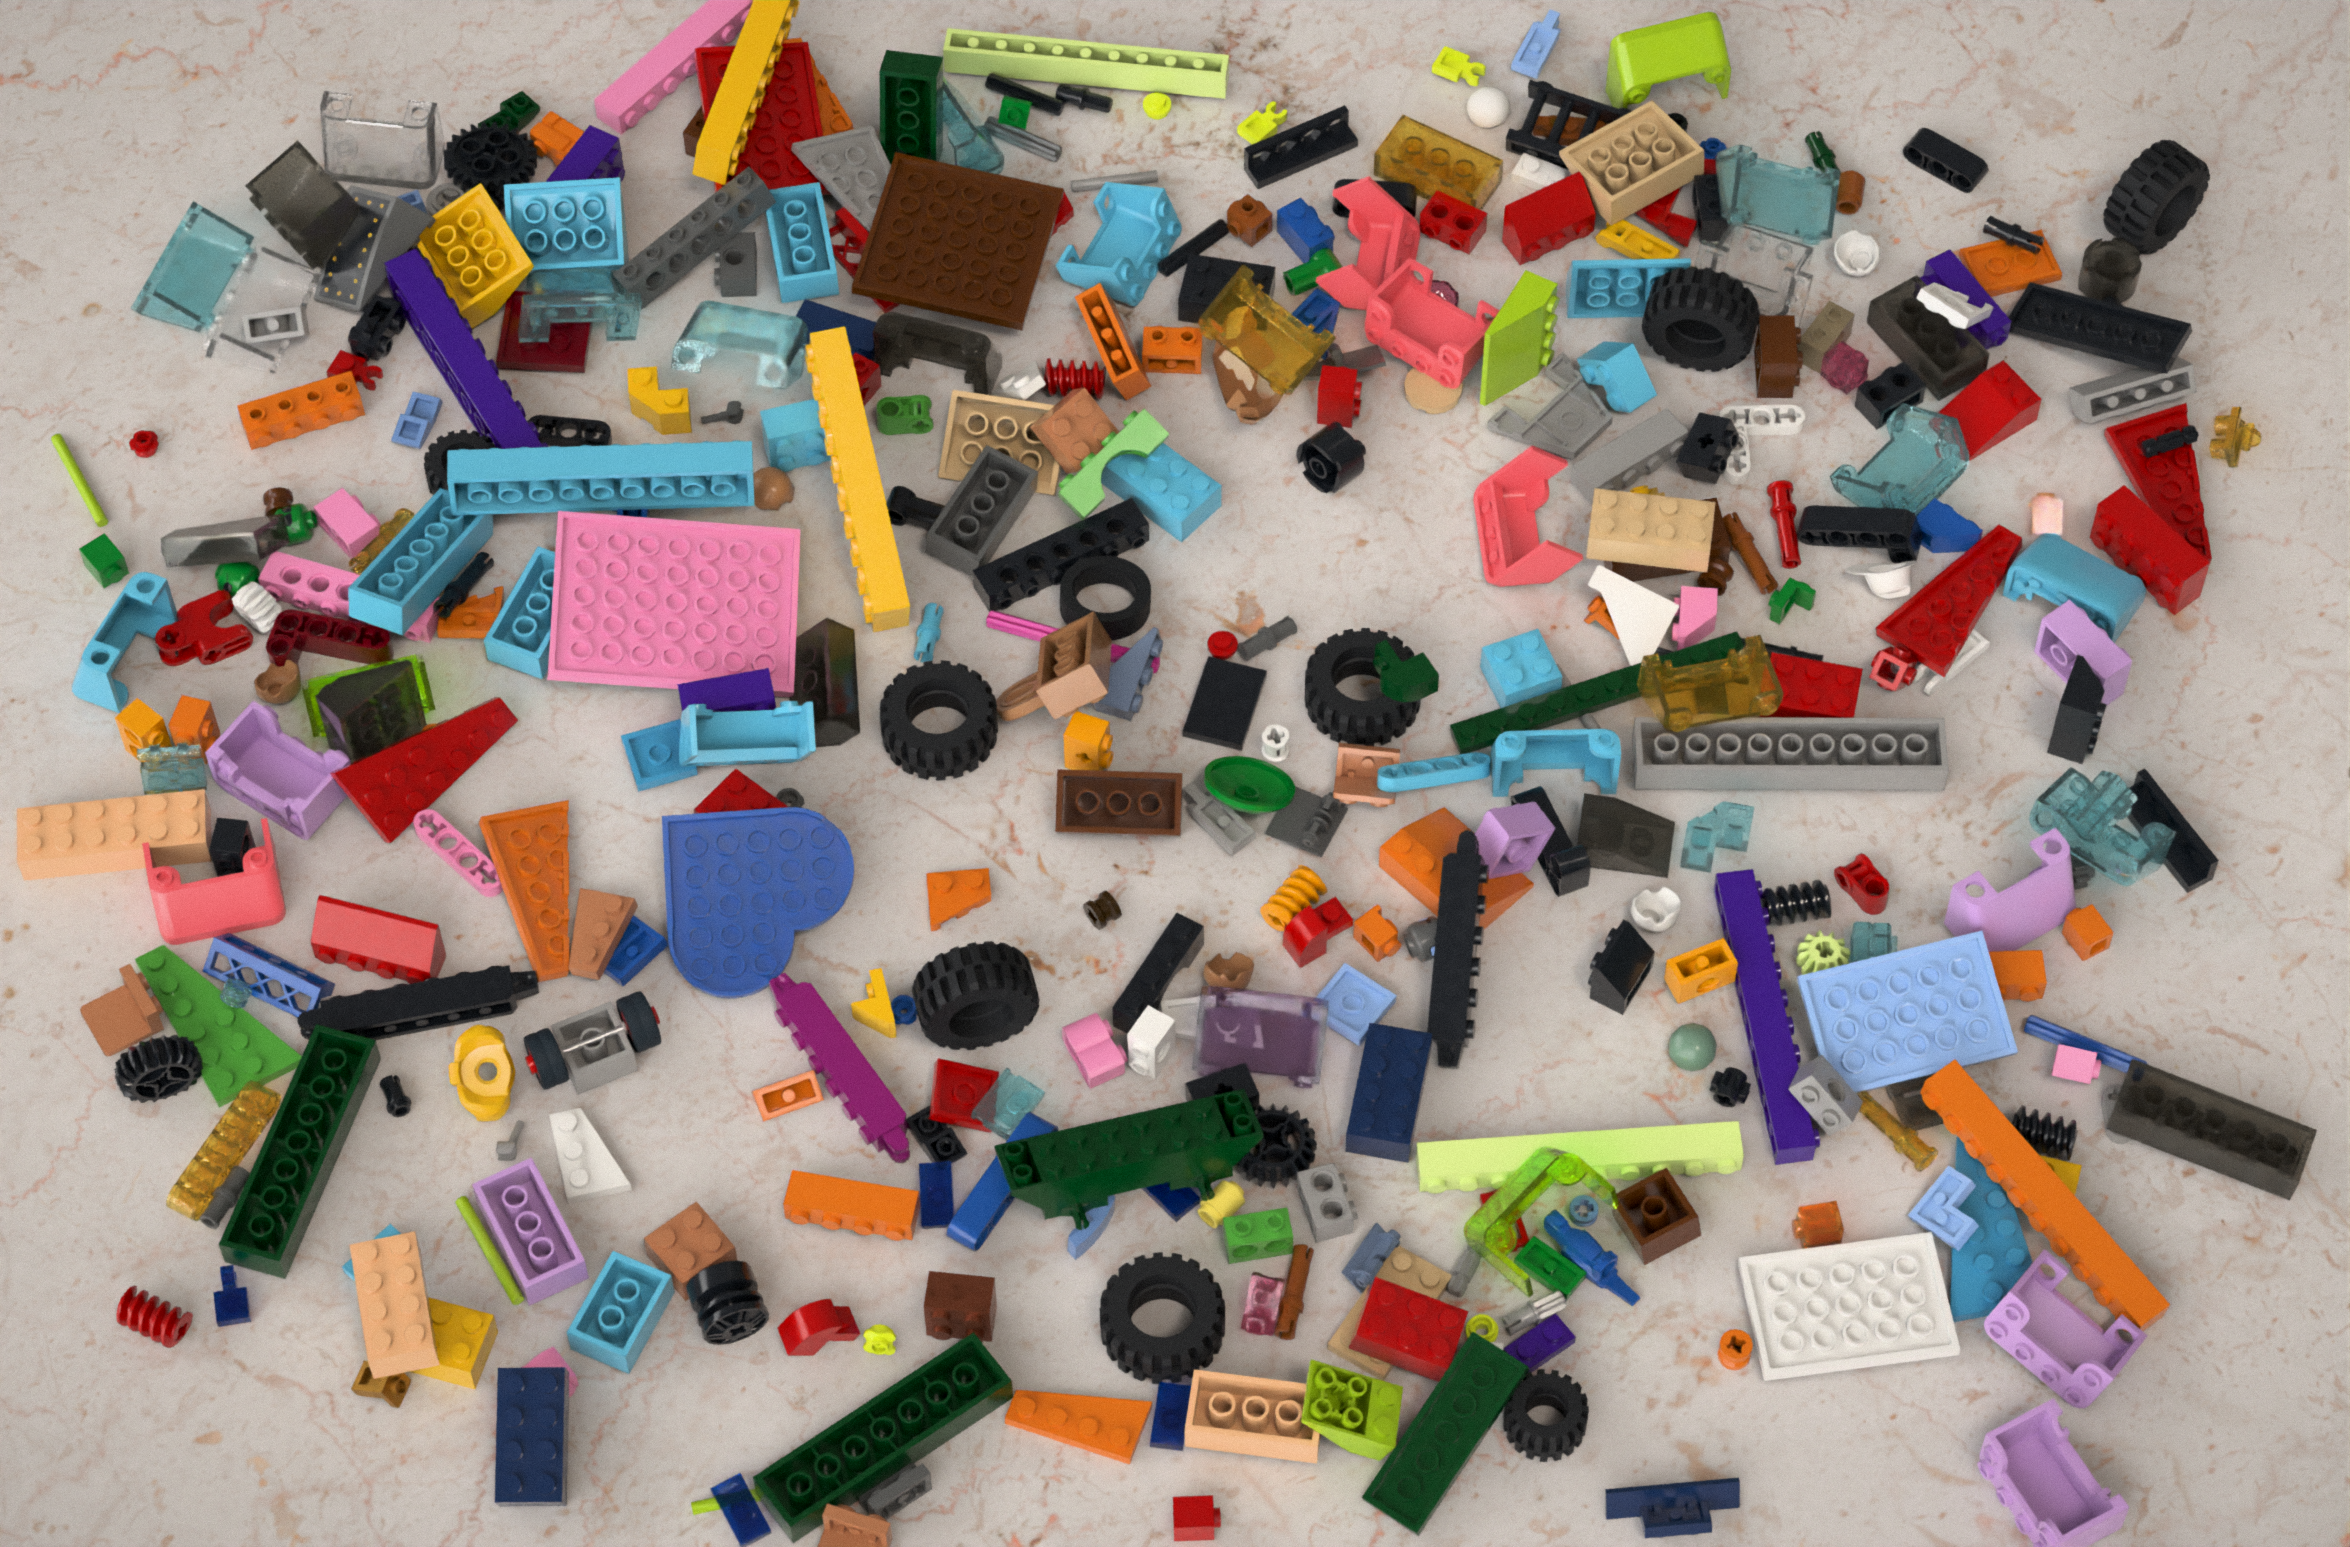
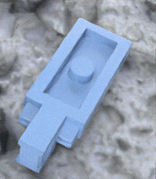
M1550 9L1543 23L1539 21L1533 22L1512 61L1511 70L1538 79L1561 33V29L1557 28L1560 22L1559 12Z

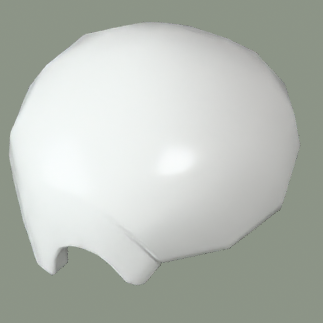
M1485 86L1474 91L1467 103V113L1470 121L1478 127L1492 128L1505 123L1507 116L1511 114L1510 102L1505 93L1500 89Z
M1851 230L1841 235L1836 241L1834 256L1838 266L1845 273L1862 277L1868 275L1877 267L1880 262V248L1871 235L1860 234L1857 230Z
M1662 887L1658 892H1650L1646 888L1639 896L1633 899L1630 912L1640 928L1647 931L1661 932L1674 926L1681 910L1682 901L1679 895L1668 887Z

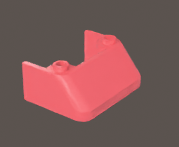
M1370 176L1334 189L1332 193L1335 198L1350 210L1348 229L1352 235L1361 241L1357 265L1350 264L1316 277V283L1340 302L1342 306L1367 311L1368 297L1407 259L1412 258L1416 261L1420 240V227L1417 220Z
M1532 445L1477 487L1473 501L1484 575L1488 583L1498 587L1550 583L1583 560L1582 554L1549 540H1546L1541 545L1539 542L1535 511L1547 502L1549 498L1548 479L1568 466L1566 459Z
M267 818L261 819L265 845L252 848L245 853L242 860L243 872L182 884L180 875L175 868L170 866L157 867L149 842L142 843L159 930L165 942L179 945L227 933L232 934L271 926L283 920L286 914V907L275 844Z

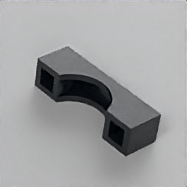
M1179 913L1175 914L1113 1006V1027L1128 1034L1148 1005L1158 1010L1161 1000L1175 975L1182 968H1189L1204 946L1203 925Z

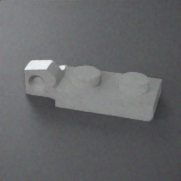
M1193 782L1183 788V799L1189 804L1187 809L1191 816L1232 856L1256 838L1255 831L1232 808L1217 800L1209 791L1203 793Z

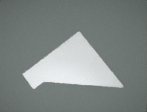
M1598 565L1588 586L1602 593L1630 666L1652 659L1679 605Z

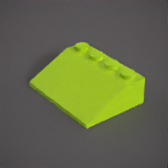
M1525 270L1485 332L1480 392L1481 405L1486 406L1538 376L1544 366L1547 367L1551 363L1555 352L1552 350V345L1556 338V333L1553 332V329L1558 319L1555 310L1560 300L1557 297V283Z

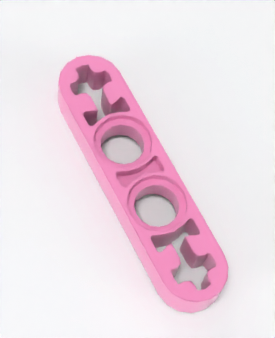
M425 809L415 815L413 824L418 838L480 894L486 897H493L503 891L494 863L438 812ZM425 822L427 824L433 823L434 829L437 832L436 835H434V831L429 826L423 827L422 824ZM447 838H453L457 841V844L451 849H444L440 846L441 842ZM466 857H474L478 860L477 864L471 868L463 867L461 862ZM484 871V875L490 880H493L495 878L496 883L492 884L490 882H487L485 884L484 877L481 874V872Z

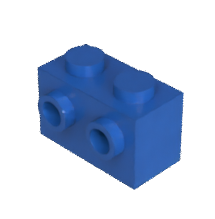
M1302 198L1277 210V232L1303 263L1309 262L1312 255L1321 249L1329 248L1333 251L1335 236L1330 226L1322 223L1314 207L1308 206Z

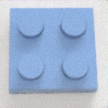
M1344 963L1308 1006V1014L1360 1046L1366 1039L1369 1022L1378 1024L1395 1004L1397 995Z

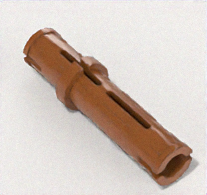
M1733 512L1732 516L1730 513L1725 515L1723 521L1727 534L1732 541L1730 543L1732 549L1741 556L1760 593L1766 595V593L1773 592L1777 589L1778 583L1755 547L1753 535L1744 528L1736 512Z
M1297 1244L1293 1247L1284 1295L1278 1302V1309L1280 1311L1274 1334L1277 1337L1280 1336V1339L1283 1340L1295 1338L1298 1317L1304 1310L1303 1295L1314 1254L1313 1248L1310 1247L1308 1249V1245Z

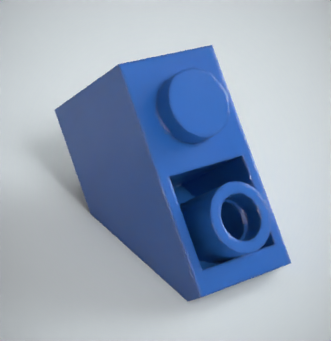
M1936 498L1916 516L1922 533L1921 545L1932 553L1966 552L1981 540L1983 530L1975 522L1965 519L1955 512L1950 505L1943 504Z

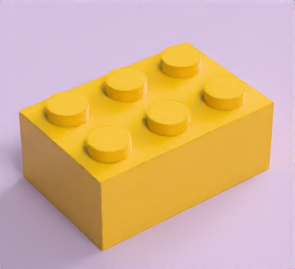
M429 1297L440 1365L409 1372L476 1389L498 1334L494 1315Z

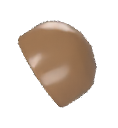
M765 467L754 473L755 507L761 510L770 509L778 511L785 502H792L795 488L784 471L776 467Z
M286 660L285 665L281 667L271 663L267 670L260 673L254 680L257 696L271 704H282L292 701L301 690L299 666L291 660Z
M1236 952L1230 959H1223L1221 954L1218 953L1211 961L1205 963L1203 976L1206 982L1220 993L1240 992L1247 988L1255 964L1242 953Z

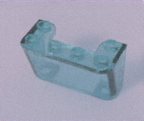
M703 301L694 310L674 346L671 368L700 374L702 360L714 356L719 348L760 356L757 385L786 390L803 375L808 327L801 318L715 301ZM695 357V361L692 364H686L687 361ZM775 364L781 372V377L778 380H771L767 377L766 367L768 365Z
M2072 767L2036 799L2029 816L2032 828L2040 835H2043L2056 827L2068 842L2070 854L2123 886H2130L2158 871L2177 834L2164 824L2151 822L2145 826L2139 838L2092 810L2087 806L2093 793L2092 784L2085 775Z

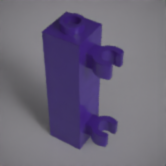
M1949 249L1926 261L1923 276L1915 281L1918 288L1914 289L1913 292L1916 296H1918L1921 288L1935 282L1952 291L1969 296L1967 301L1969 304L1982 308L1987 303L1994 307L1988 318L1966 329H1956L1959 336L1954 338V341L1958 346L1964 348L1971 344L1973 340L1977 342L1983 351L1993 346L2002 345L2008 339L2011 320L1955 254Z

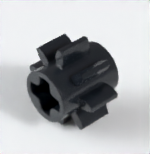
M1728 1067L1724 1073L1715 1072L1709 1090L1715 1092L1713 1098L1717 1103L1725 1107H1734L1737 1101L1742 1104L1745 1103L1751 1084L1746 1082L1747 1076L1744 1072L1737 1068Z

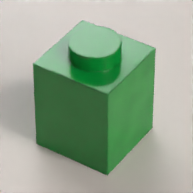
M105 533L79 548L84 566L104 589L113 583L119 582L124 576L129 574L124 556Z

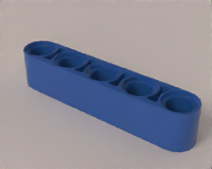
M1028 1112L1006 1143L1056 1132L1059 1128L1032 1112ZM997 1156L959 1208L947 1229V1237L973 1251L980 1249L1015 1199L1010 1193Z

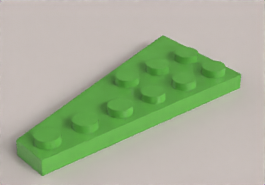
M159 946L135 958L139 970L143 973L150 989L157 997L179 1038L187 1037L198 1048L203 1061L201 1077L219 1108L297 1068L302 1057L299 1053L166 946Z

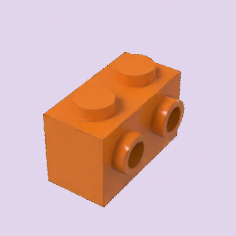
M1144 326L1142 366L1145 372L1201 374L1202 328Z
M181 695L168 724L178 758L188 763L198 762L207 765L208 760L205 752L221 735L210 701Z

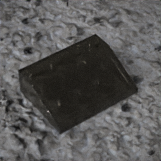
M409 660L339 677L334 682L322 687L319 693L315 695L330 750L336 751L338 749L343 751L350 758V764L422 731L427 725L413 665Z

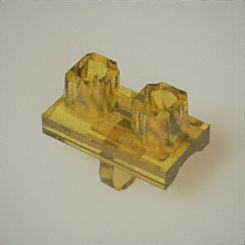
M2232 407L2231 415L2216 416L2214 423L2216 436H2226V439H2211L2209 450L2211 457L2226 459L2229 467H2238L2241 449L2247 452L2250 451L2251 447H2256L2261 443L2262 435L2255 429V425L2253 423L2246 424L2241 419V407Z

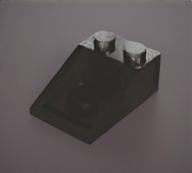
M1584 793L1577 845L1582 844L1584 846L1591 868L1668 878L1675 822L1615 797Z

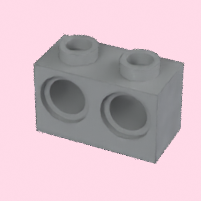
M1330 1163L1297 1172L1296 1188L1315 1242L1318 1243L1353 1233L1354 1220L1358 1219L1356 1207L1353 1201H1348L1345 1192H1348L1347 1182L1343 1173L1338 1174L1335 1164ZM1325 1185L1328 1186L1330 1189L1326 1191H1321L1316 1187ZM1329 1213H1336L1340 1217L1331 1219L1328 1218L1326 1215Z

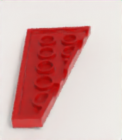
M2187 403L2106 428L2104 436L2140 499L2211 563L2212 555L2208 531L2204 522V507L2200 498V482L2192 443L2188 445L2183 443L2182 447L2164 453H2159L2158 451V455L2149 458L2145 457L2141 451L2144 440L2150 438L2156 440V436L2177 429L2182 431L2181 428L2189 426Z

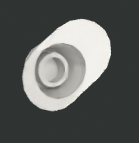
M1917 561L1859 564L1848 567L1846 572L1864 575L1872 592L1884 599H1892L1911 593V566L1915 565Z

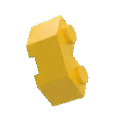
M657 366L628 368V393L632 414L639 419L643 418L648 421L662 435L692 433L688 388L660 390Z

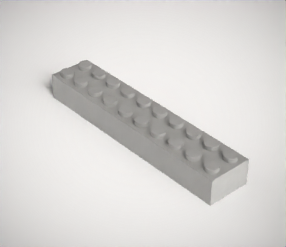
M1634 718L1632 733L1634 789L1944 790L1949 772L1944 718Z

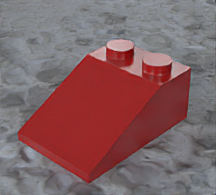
M2002 360L1976 377L1931 419V424L1969 462L2036 421L2042 399Z

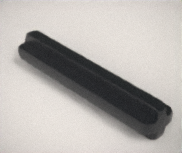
M993 73L988 75L985 86L988 89L1012 98L1032 102V106L1056 116H1060L1064 109L1065 103L1063 101Z
M1223 219L1217 220L1158 262L1160 273L1165 277L1170 276L1188 262L1189 254L1199 255L1229 233L1227 223Z

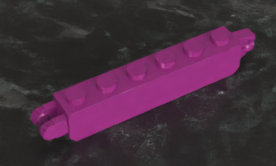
M782 973L770 980L769 987L776 1001L777 1010L774 1011L777 1021L783 1028L787 1026L792 1032L791 1038L799 1051L805 1050L809 1056L808 1062L812 1070L816 1074L821 1073L826 1079L824 1083L833 1098L838 1096L843 1104L841 1106L846 1117L850 1121L855 1120L860 1126L859 1133L867 1145L872 1143L878 1153L885 1149L895 1163H906L910 1157L909 1141L906 1138L908 1126L905 1111L813 985L807 982L796 984L786 973Z

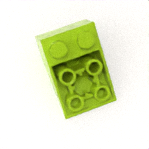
M1311 1359L1309 1362L1301 1422L1348 1452L1380 1461L1396 1446L1403 1387Z

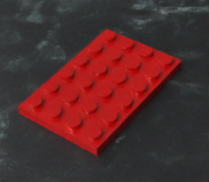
M808 42L782 44V54L779 62L774 64V74L771 83L766 85L761 108L758 107L755 113L757 117L752 131H748V141L745 150L738 157L739 164L734 176L729 175L726 184L748 166L764 181L769 190L820 182L791 151L792 143L823 136ZM735 46L695 48L694 58L704 123H706ZM714 182L715 193L724 185ZM820 182L822 195L831 194Z

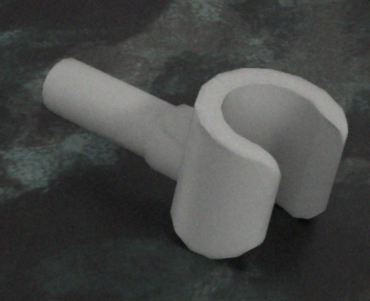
M518 1120L511 1136H509V1141L497 1142L496 1151L499 1161H512L516 1159L517 1142L524 1126L523 1121Z

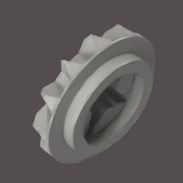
M444 183L435 187L426 199L430 215L433 216L446 207L444 199L452 203L469 190L463 191L461 184L454 185L453 183Z

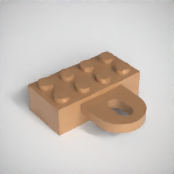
M1094 611L1041 638L1038 671L1010 686L996 700L997 713L1002 720L1011 721L1021 718L1043 706H1046L1054 720L1061 716L1069 717L1076 713L1079 707L1089 702L1091 704L1097 703L1106 696L1109 688L1112 640Z

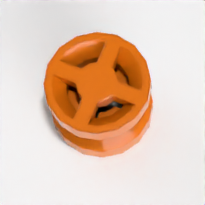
M1738 1329L1729 1330L1723 1334L1718 1350V1360L1722 1366L1730 1370H1740L1747 1366L1753 1347L1750 1336ZM1733 1344H1735L1736 1346L1742 1347V1348H1741V1349L1735 1348Z

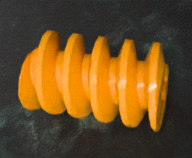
M1298 865V869H1295L1290 874V878H1287L1283 882V886H1280L1275 891V895L1268 899V903L1260 908V913L1269 926L1283 932L1288 923L1300 911L1309 905L1312 908L1311 903L1317 904L1320 901L1319 895H1325L1327 888L1312 869L1304 865Z

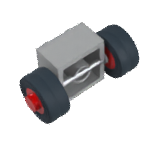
M637 991L616 1001L621 1022L611 1002L552 1024V1032L549 1028H544L536 1033L525 1036L524 1045L528 1054L525 1057V1061L531 1075L536 1074L544 1090L567 1082L570 1076L577 1093L581 1094L638 1071L633 1049L638 1053L661 1044L658 1014L654 1006L650 1007L644 994L641 991Z

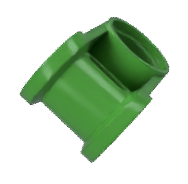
M925 395L882 398L877 403L876 408L878 430L885 435L925 434L930 432L934 427L929 411L932 407L931 399Z

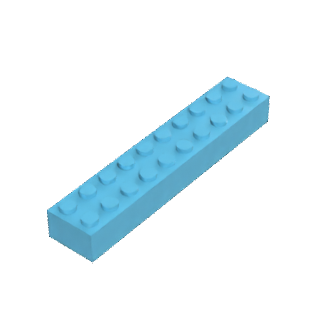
M752 441L448 450L447 482L452 515L755 506Z

